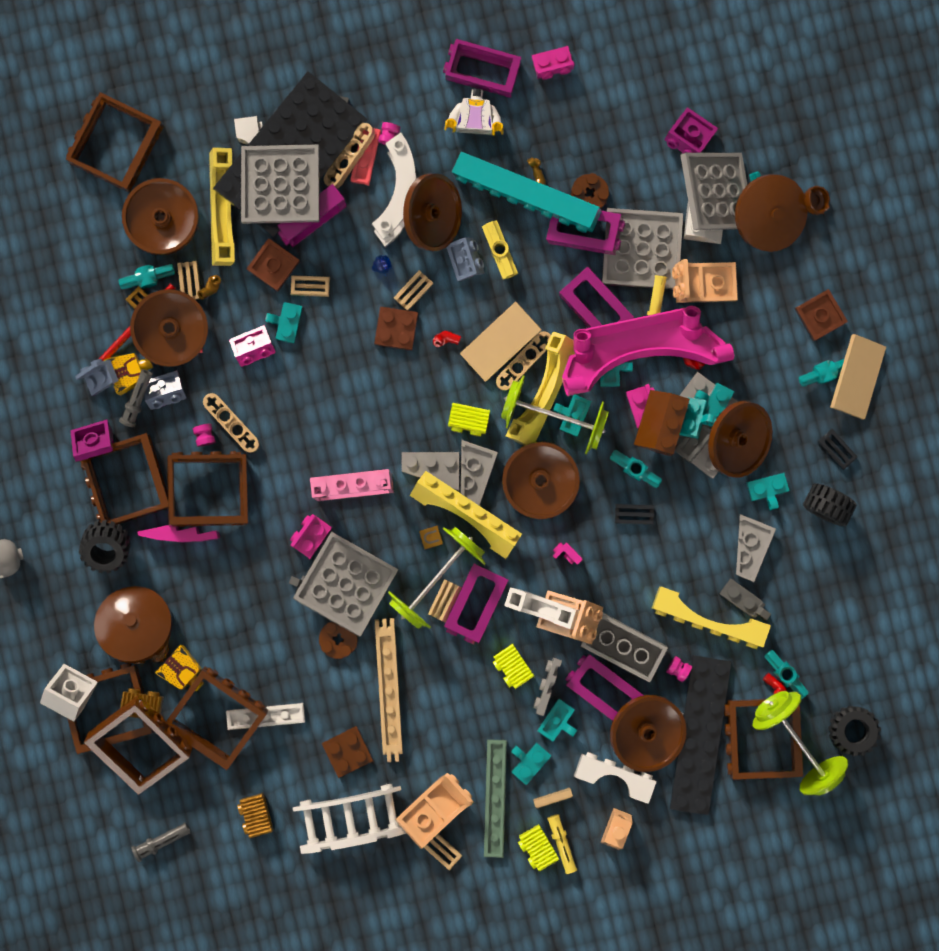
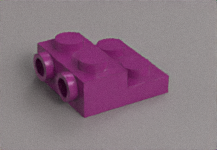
M687 107L664 140L667 142L668 147L678 149L682 154L702 153L718 128Z
M108 420L70 430L73 457L76 462L113 451V432Z

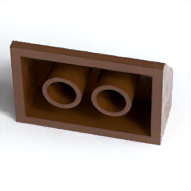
M650 390L634 445L672 456L690 399L672 393Z

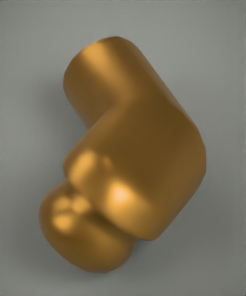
M218 275L209 277L205 288L197 292L198 297L202 300L215 294L218 291L221 278Z

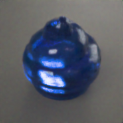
M387 255L377 256L371 269L380 274L388 273L392 269L389 257Z

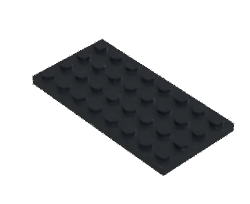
M307 71L247 146L319 145L320 180L349 144L357 127L362 123H366L368 119ZM241 154L213 187V190L240 211ZM256 223L272 237L280 230L277 226L280 223Z

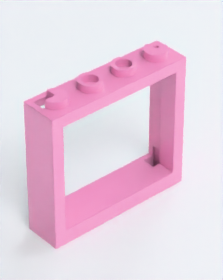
M389 469L310 478L312 498L317 501L394 493L392 474Z

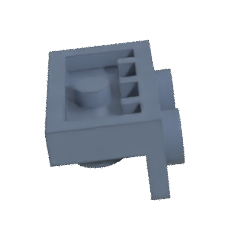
M465 237L447 246L457 281H463L475 275L485 273L483 260L478 254V244L473 238Z
M94 360L91 362V366L80 369L81 372L75 376L76 380L85 378L91 396L99 394L119 381L111 360Z
M178 371L150 379L144 395L150 410L159 409L162 406L178 403L186 399Z

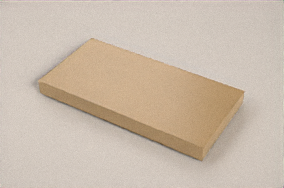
M514 302L460 354L486 382L542 329L517 302Z
M856 334L851 336L831 408L859 419H865L886 346Z

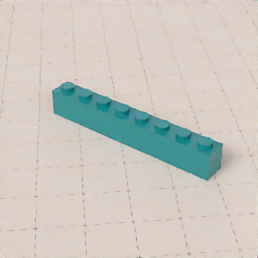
M460 152L452 170L453 175L456 177L455 180L460 183L466 184V182L473 184L472 187L480 191L486 189L490 191L491 195L498 198L500 196L506 197L507 201L517 205V203H521L527 210L532 212L535 209L541 211V215L550 219L552 216L558 218L560 223L567 226L573 224L577 230L584 233L587 230L593 232L602 212L599 206L464 152Z

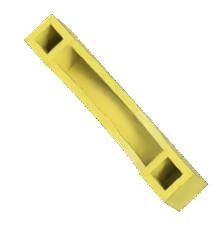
M212 148L209 153L212 266H231L235 262L231 203L213 190V187L232 165V148Z
M552 332L545 348L547 350V364L544 377L531 405L550 411L562 385V376L569 356L575 354L573 349L574 340L568 336ZM527 408L518 419H513L506 437L521 445L536 442L548 415Z
M427 471L423 473L410 494L412 498L425 506L427 504L435 505L465 519L486 538L491 545L490 549L505 559L522 535V533Z
M664 587L658 588L652 609L656 610L655 614L666 617L667 614L674 616L673 620L684 624L686 620L691 622L694 628L700 630L703 627L711 629V634L720 637L721 634L728 635V640L737 643L740 640L747 642L746 646L756 650L758 646L764 647L771 625L754 619H750L748 623L737 625L717 623L703 618L690 610L679 599L678 592Z

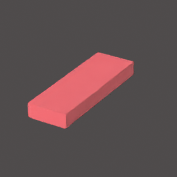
M375 129L374 139L354 166L351 182L370 185L379 145L378 139L379 135H381L380 129ZM364 130L363 134L368 135L369 132Z

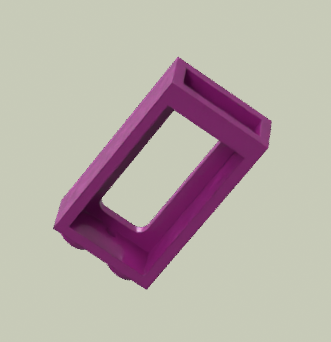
M456 39L455 43L450 45L448 55L451 57L449 62H445L443 69L446 80L511 98L521 64L520 56ZM466 56L510 69L506 85L458 73L456 69L460 57Z
M333 184L319 194L320 222L280 223L277 225L280 229L278 232L280 238L286 245L290 244L293 248L346 208L345 199Z
M601 212L598 221L611 224L606 240L561 233L562 223L558 221L559 219L552 216L546 237L549 244L609 255H616V251L620 250L621 239L619 237L620 233L624 232L625 221L621 214Z
M586 267L559 292V296L588 328L601 326L602 324L573 293L585 281H588L620 316L618 322L634 318L589 267Z
M473 564L444 625L447 628L446 632L457 636L459 633L465 636L463 640L473 645L475 641L479 643L508 579ZM483 576L495 582V587L476 628L471 631L458 625L457 620L477 578Z
M590 654L587 656L583 655L577 662V665H579L575 672L571 671L565 679L568 681L565 684L611 720H614L618 712L580 684V679L588 669H594L627 694L631 700L644 696Z

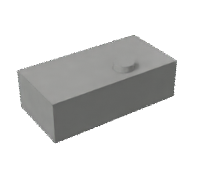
M604 613L601 621H599L597 635L592 645L585 642L581 643V647L648 682L652 680L668 649L666 645Z

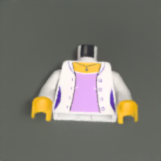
M472 89L471 99L463 98L462 103L456 105L449 118L445 121V131L448 127H451L453 132L495 135L496 131H500L501 135L504 134L500 115L495 106L490 105V100L482 99L483 90Z

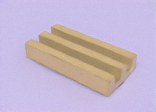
M197 261L177 263L180 291L186 293L183 268L185 267L188 294L195 300L200 299L197 295V292L200 290ZM192 266L194 271L196 296H193L192 282L190 274V267Z
M419 270L397 293L394 299L409 311L433 285V282ZM419 277H421L422 279H421V280L412 288V290L401 300L400 297L412 286V284H413ZM426 282L427 285L406 305L405 302Z
M292 276L291 295L329 297L330 277ZM295 281L325 282V285L295 284ZM295 288L325 289V292L295 291Z
M444 579L428 614L446 623L462 587Z
M567 788L533 799L535 807L540 808L571 798L573 795L571 789Z
M437 834L435 837L456 855L455 859L433 839L430 843L443 853L451 863L448 864L430 846L425 845L424 848L450 870L462 857V854L441 835Z

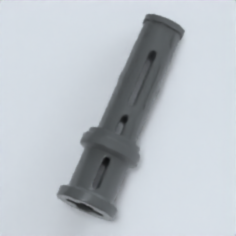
M141 370L131 399L125 404V412L123 417L119 419V422L125 426H136L135 421L138 413L142 411L141 403L153 375L148 370ZM143 383V386H142V389H141V391H140V394L138 395L140 386H141V384Z
M184 822L180 826L154 839L148 838L146 842L138 846H132V852L136 860L141 862L143 858L151 854H157L158 849L191 834L187 823Z

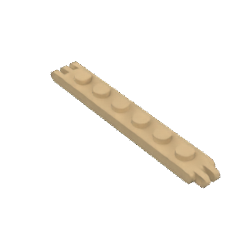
M390 618V626H387V619H382L383 627H379V619H375L383 755H387V762H391V754H395V762H399V754H403L395 623L394 618Z

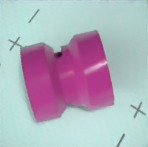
M383 122L381 127L382 134L379 135L378 142L386 145L385 143L400 133L401 127L393 123Z
M203 424L192 428L193 433L197 437V447L216 443L211 433V424Z
M675 656L669 664L666 673L675 675L679 681L684 682L692 666L688 663L684 664L680 658Z

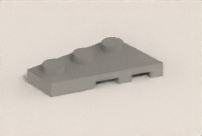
M462 440L461 494L477 505H480L498 452Z
M402 452V472L421 478L423 473L427 471L451 488L459 491V452Z
M741 514L736 575L755 582L776 528Z
M553 657L552 661L548 660L545 669L548 672L547 678L541 681L539 690H542L541 697H536L533 707L536 709V714L544 716L551 695V688L557 677V669L562 662L560 659Z

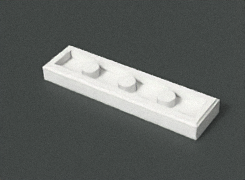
M304 703L267 706L266 708L269 711L258 727L305 723ZM247 708L227 710L228 730L250 728L258 715Z

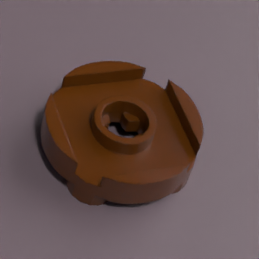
M590 173L582 175L575 180L571 189V196L599 206L602 209L607 202L609 189L603 178ZM586 189H593L595 191L593 193L594 197H586Z
M334 622L327 623L319 635L321 650L331 658L341 659L349 656L355 650L358 643L357 635ZM337 634H341V638H344V641L340 642L339 645H336V641L333 640V637H336Z

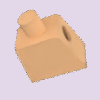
M613 808L601 843L618 850L623 849L632 825V815Z

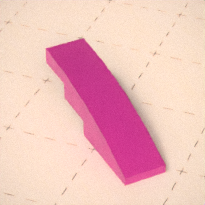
M169 525L138 532V536L172 542H202L220 539L219 531L200 534L198 527L179 530V527H169Z

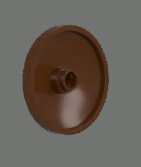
M424 174L412 183L406 194L403 207L404 225L410 240L418 248L426 251L442 250L450 245L458 233L462 218L461 199L456 186L448 177L442 174Z
M768 174L754 179L744 188L736 204L735 222L739 234L748 245L762 251H779L790 246L800 236L805 227L808 214L804 201L805 195L800 186L788 177Z
M156 178L139 184L130 192L123 205L122 223L128 238L139 249L150 254L167 255L181 250L192 240L199 224V210L194 197L183 185L170 179Z
M166 289L153 292L140 301L131 317L130 332L135 347L147 360L161 366H178L192 360L201 351L207 339L208 322L204 310L193 297L178 290Z
M739 401L728 406L717 417L710 432L708 451L713 466L720 473L729 477L740 478L751 474L762 464L769 452L773 434L772 422L767 411L758 404L749 401Z
M533 442L516 450L508 459L502 476L503 490L512 507L519 513L535 519H547L564 512L576 498L580 483L578 468L573 458L563 448L549 442Z
M139 586L125 587L113 592L102 602L95 616L94 632L99 645L110 657L125 663L142 662L158 654L168 642L172 632V615L164 599L153 590Z
M644 695L627 702L614 717L610 730V742L617 758L627 767L640 772H652L669 765L681 752L686 739V723L681 711L671 701L657 695Z

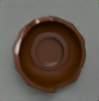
M813 186L804 193V201L808 213L820 215L830 208L829 193L824 187Z

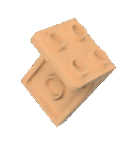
M683 259L674 265L672 277L675 279L673 296L676 298V303L738 300L736 262L688 263L687 259Z
M547 591L546 599L580 611L574 630L554 624L540 617L536 627L592 645L597 635V627L602 619L604 607L586 600L582 601Z
M447 773L436 780L395 819L420 849L427 845L459 813L473 804L472 795L458 785V779L452 774L449 775Z

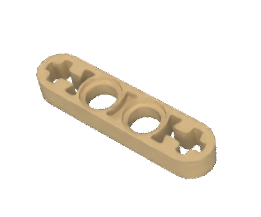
M362 123L357 127L349 144L330 166L324 176V182L328 187L333 184L336 189L339 188L375 137V129L370 124ZM366 130L369 132V134L365 135L363 134V131ZM358 137H359L361 140H363L364 142L361 143L359 140H357ZM359 144V150L356 153H352V145ZM347 159L348 166L344 169L340 168L341 161ZM336 169H338L342 174L340 175L339 173H337ZM331 177L337 179L335 183L330 180Z
M543 331L537 334L498 375L496 385L500 390H509L512 382L518 381L547 351L545 349L546 344L540 346L541 352L532 344L535 343L537 346L540 343L539 337H548V342L551 337L548 332ZM529 349H533L536 352V357L532 360L527 359L525 356V352ZM515 363L522 364L523 371L521 373H515L512 370V366ZM509 370L516 379L513 380L511 377L508 380L509 386L503 385L502 387L500 379H506L509 376L506 372Z
M213 393L207 394L203 399L204 407L246 452H256L259 449L260 443L255 435L219 396ZM216 398L217 400L215 401V403L218 405V407H220L221 405H223L224 407L220 408L216 412V414H214V411H216V409L212 405L208 406V399ZM228 411L230 419L225 422L221 421V412ZM241 425L243 433L238 436L234 435L232 431L234 426ZM247 432L249 433V435L246 437L250 441L255 440V447L253 449L251 447H249L248 449L246 448L248 444L244 439L242 440V442L239 441V439H242Z

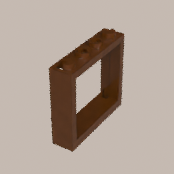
M100 92L98 97L92 101V109L84 116V124L81 130L76 132L75 142L72 147L68 148L66 160L69 164L130 193L164 125L161 121ZM106 105L150 126L122 182L78 161Z
M145 433L112 444L113 451L81 460V468L86 470L87 477L85 481L87 487L92 490L93 496H91V501L94 507L97 506L99 514L96 516L100 523L103 520H107V523L113 521L115 525L168 509V491L150 434ZM142 443L161 504L110 520L92 459Z
M214 451L210 452V455H203V452H191V455H183V452H177L168 455L169 527L248 524L246 454L231 451L229 455H222V452ZM239 463L240 516L175 517L174 464Z
M131 663L120 665V670L113 671V668L102 670V675L94 676V673L86 675L99 682L130 673L134 689H139L140 694H145L138 666H132ZM68 719L76 753L80 754L91 751L86 744H82L77 721ZM143 721L144 727L105 739L112 745L151 734L154 731Z
M205 666L166 722L173 726L184 739L188 740L192 747L228 770L269 710L262 704L263 702L252 699L246 690H239L230 679H223L215 669L212 670ZM203 678L258 715L230 756L175 719Z
M140 695L133 698L89 731L84 741L138 795L186 761L192 751V746L188 743V740L178 734L177 730L170 726L163 716L157 713L150 706L149 702H146ZM134 712L177 753L146 777L103 737V735Z
M766 699L727 700L724 715L728 716V724H725V735L729 736V744H726V755L730 756V763H727L728 775L733 780L803 777L802 749L791 734L792 771L739 772L736 707L759 706ZM799 704L797 709L789 716L790 726L801 739Z

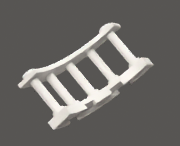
M399 133L385 143L389 149L387 154L396 171V184L388 207L372 223L376 229L374 233L385 248L400 235L405 227L403 220L404 201L410 186L416 180L413 156L402 133Z
M392 784L382 785L381 790L322 802L301 801L300 806L293 807V811L303 810L309 840H307V844L300 846L301 854L321 852L322 849L329 848L335 850L375 842L377 839L384 837L392 838L406 834L404 829L395 820L397 817L392 796L393 792L401 790V786L393 787ZM384 795L390 824H388L389 828L380 830V827L377 825L372 797ZM365 799L370 829L369 833L359 835L355 829L350 802ZM343 804L348 834L345 838L337 839V836H334L329 806ZM311 809H322L327 836L325 841H319L316 838Z

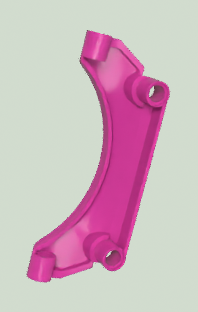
M688 306L686 308L575 331L573 341L575 354L569 356L562 376V383L567 396L591 391L594 384L605 373L631 360L650 356H676L714 365L734 360L733 347L730 343L725 344L708 327H702L700 323V309L696 306Z

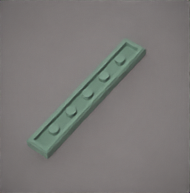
M487 739L484 857L503 858L507 740Z

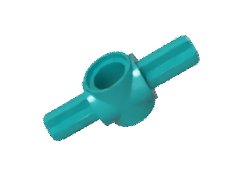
M172 264L154 268L152 265H145L137 268L134 275L119 279V285L121 289L137 285L142 289L150 288L158 284V279L174 275L175 271Z
M844 359L837 362L827 360L814 366L812 372L799 377V383L802 387H805L815 382L822 385L836 379L838 373L841 372Z
M614 450L611 454L610 460L623 467V471L630 477L638 481L642 479L654 488L660 485L662 479L647 470L648 466L641 460H637L634 457L630 459L618 450ZM632 464H638L641 467L639 474H634L631 471Z
M774 650L767 652L764 657L775 669L773 673L777 676L778 680L786 688L790 687L794 692H798L801 695V699L806 697L809 692L798 680L800 676L796 673V670L787 661L783 662ZM785 669H789L791 672V677L788 680H784L782 677V672Z

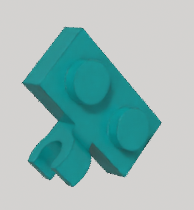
M284 302L281 316L267 313L265 321L278 325L276 340L295 343L302 306Z
M633 362L620 364L605 373L600 378L601 387H620L619 371L633 372Z
M716 383L710 396L699 390L694 398L706 400L708 406L705 414H712L717 419L721 412L726 409L734 391Z
M573 395L568 408L556 403L552 411L584 422L592 401L578 395ZM563 420L559 430L577 437L582 426Z
M689 398V404L679 435L698 439L702 424L713 426L716 418L712 414H705L708 406L706 400Z
M785 473L746 483L751 501L766 498L769 510L779 508L775 495L789 492Z
M558 699L537 731L552 742L561 730L574 736L577 729L566 722L575 709Z
M537 742L527 754L516 745L511 752L521 761L511 772L527 785L548 761L551 754Z

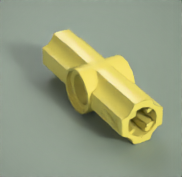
M497 220L483 225V232L502 279L514 277L518 274V271ZM498 246L504 247L505 252L503 254H497L495 252V248Z

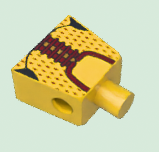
M134 353L104 360H111L119 380L113 385L116 393L120 396L135 388L142 369L149 370L153 368L151 361L146 358L139 361L138 356Z
M180 645L155 673L183 690L188 684L190 686L193 684L202 668L184 645ZM203 681L196 688V692L203 686Z

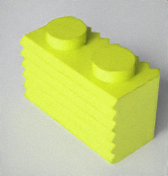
M452 403L448 427H452L451 431L462 433L463 430L470 431V435L481 437V434H486L490 410Z
M513 644L493 656L495 659L493 664L498 671L503 670L506 675L503 679L509 688L513 686L516 689L534 677Z
M539 824L519 835L521 841L518 843L523 852L527 851L530 858L528 861L533 869L537 868L540 872L559 860L558 855Z

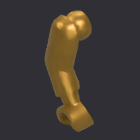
M537 158L528 159L527 162L533 168L536 182L546 185L542 170L539 169L541 161Z

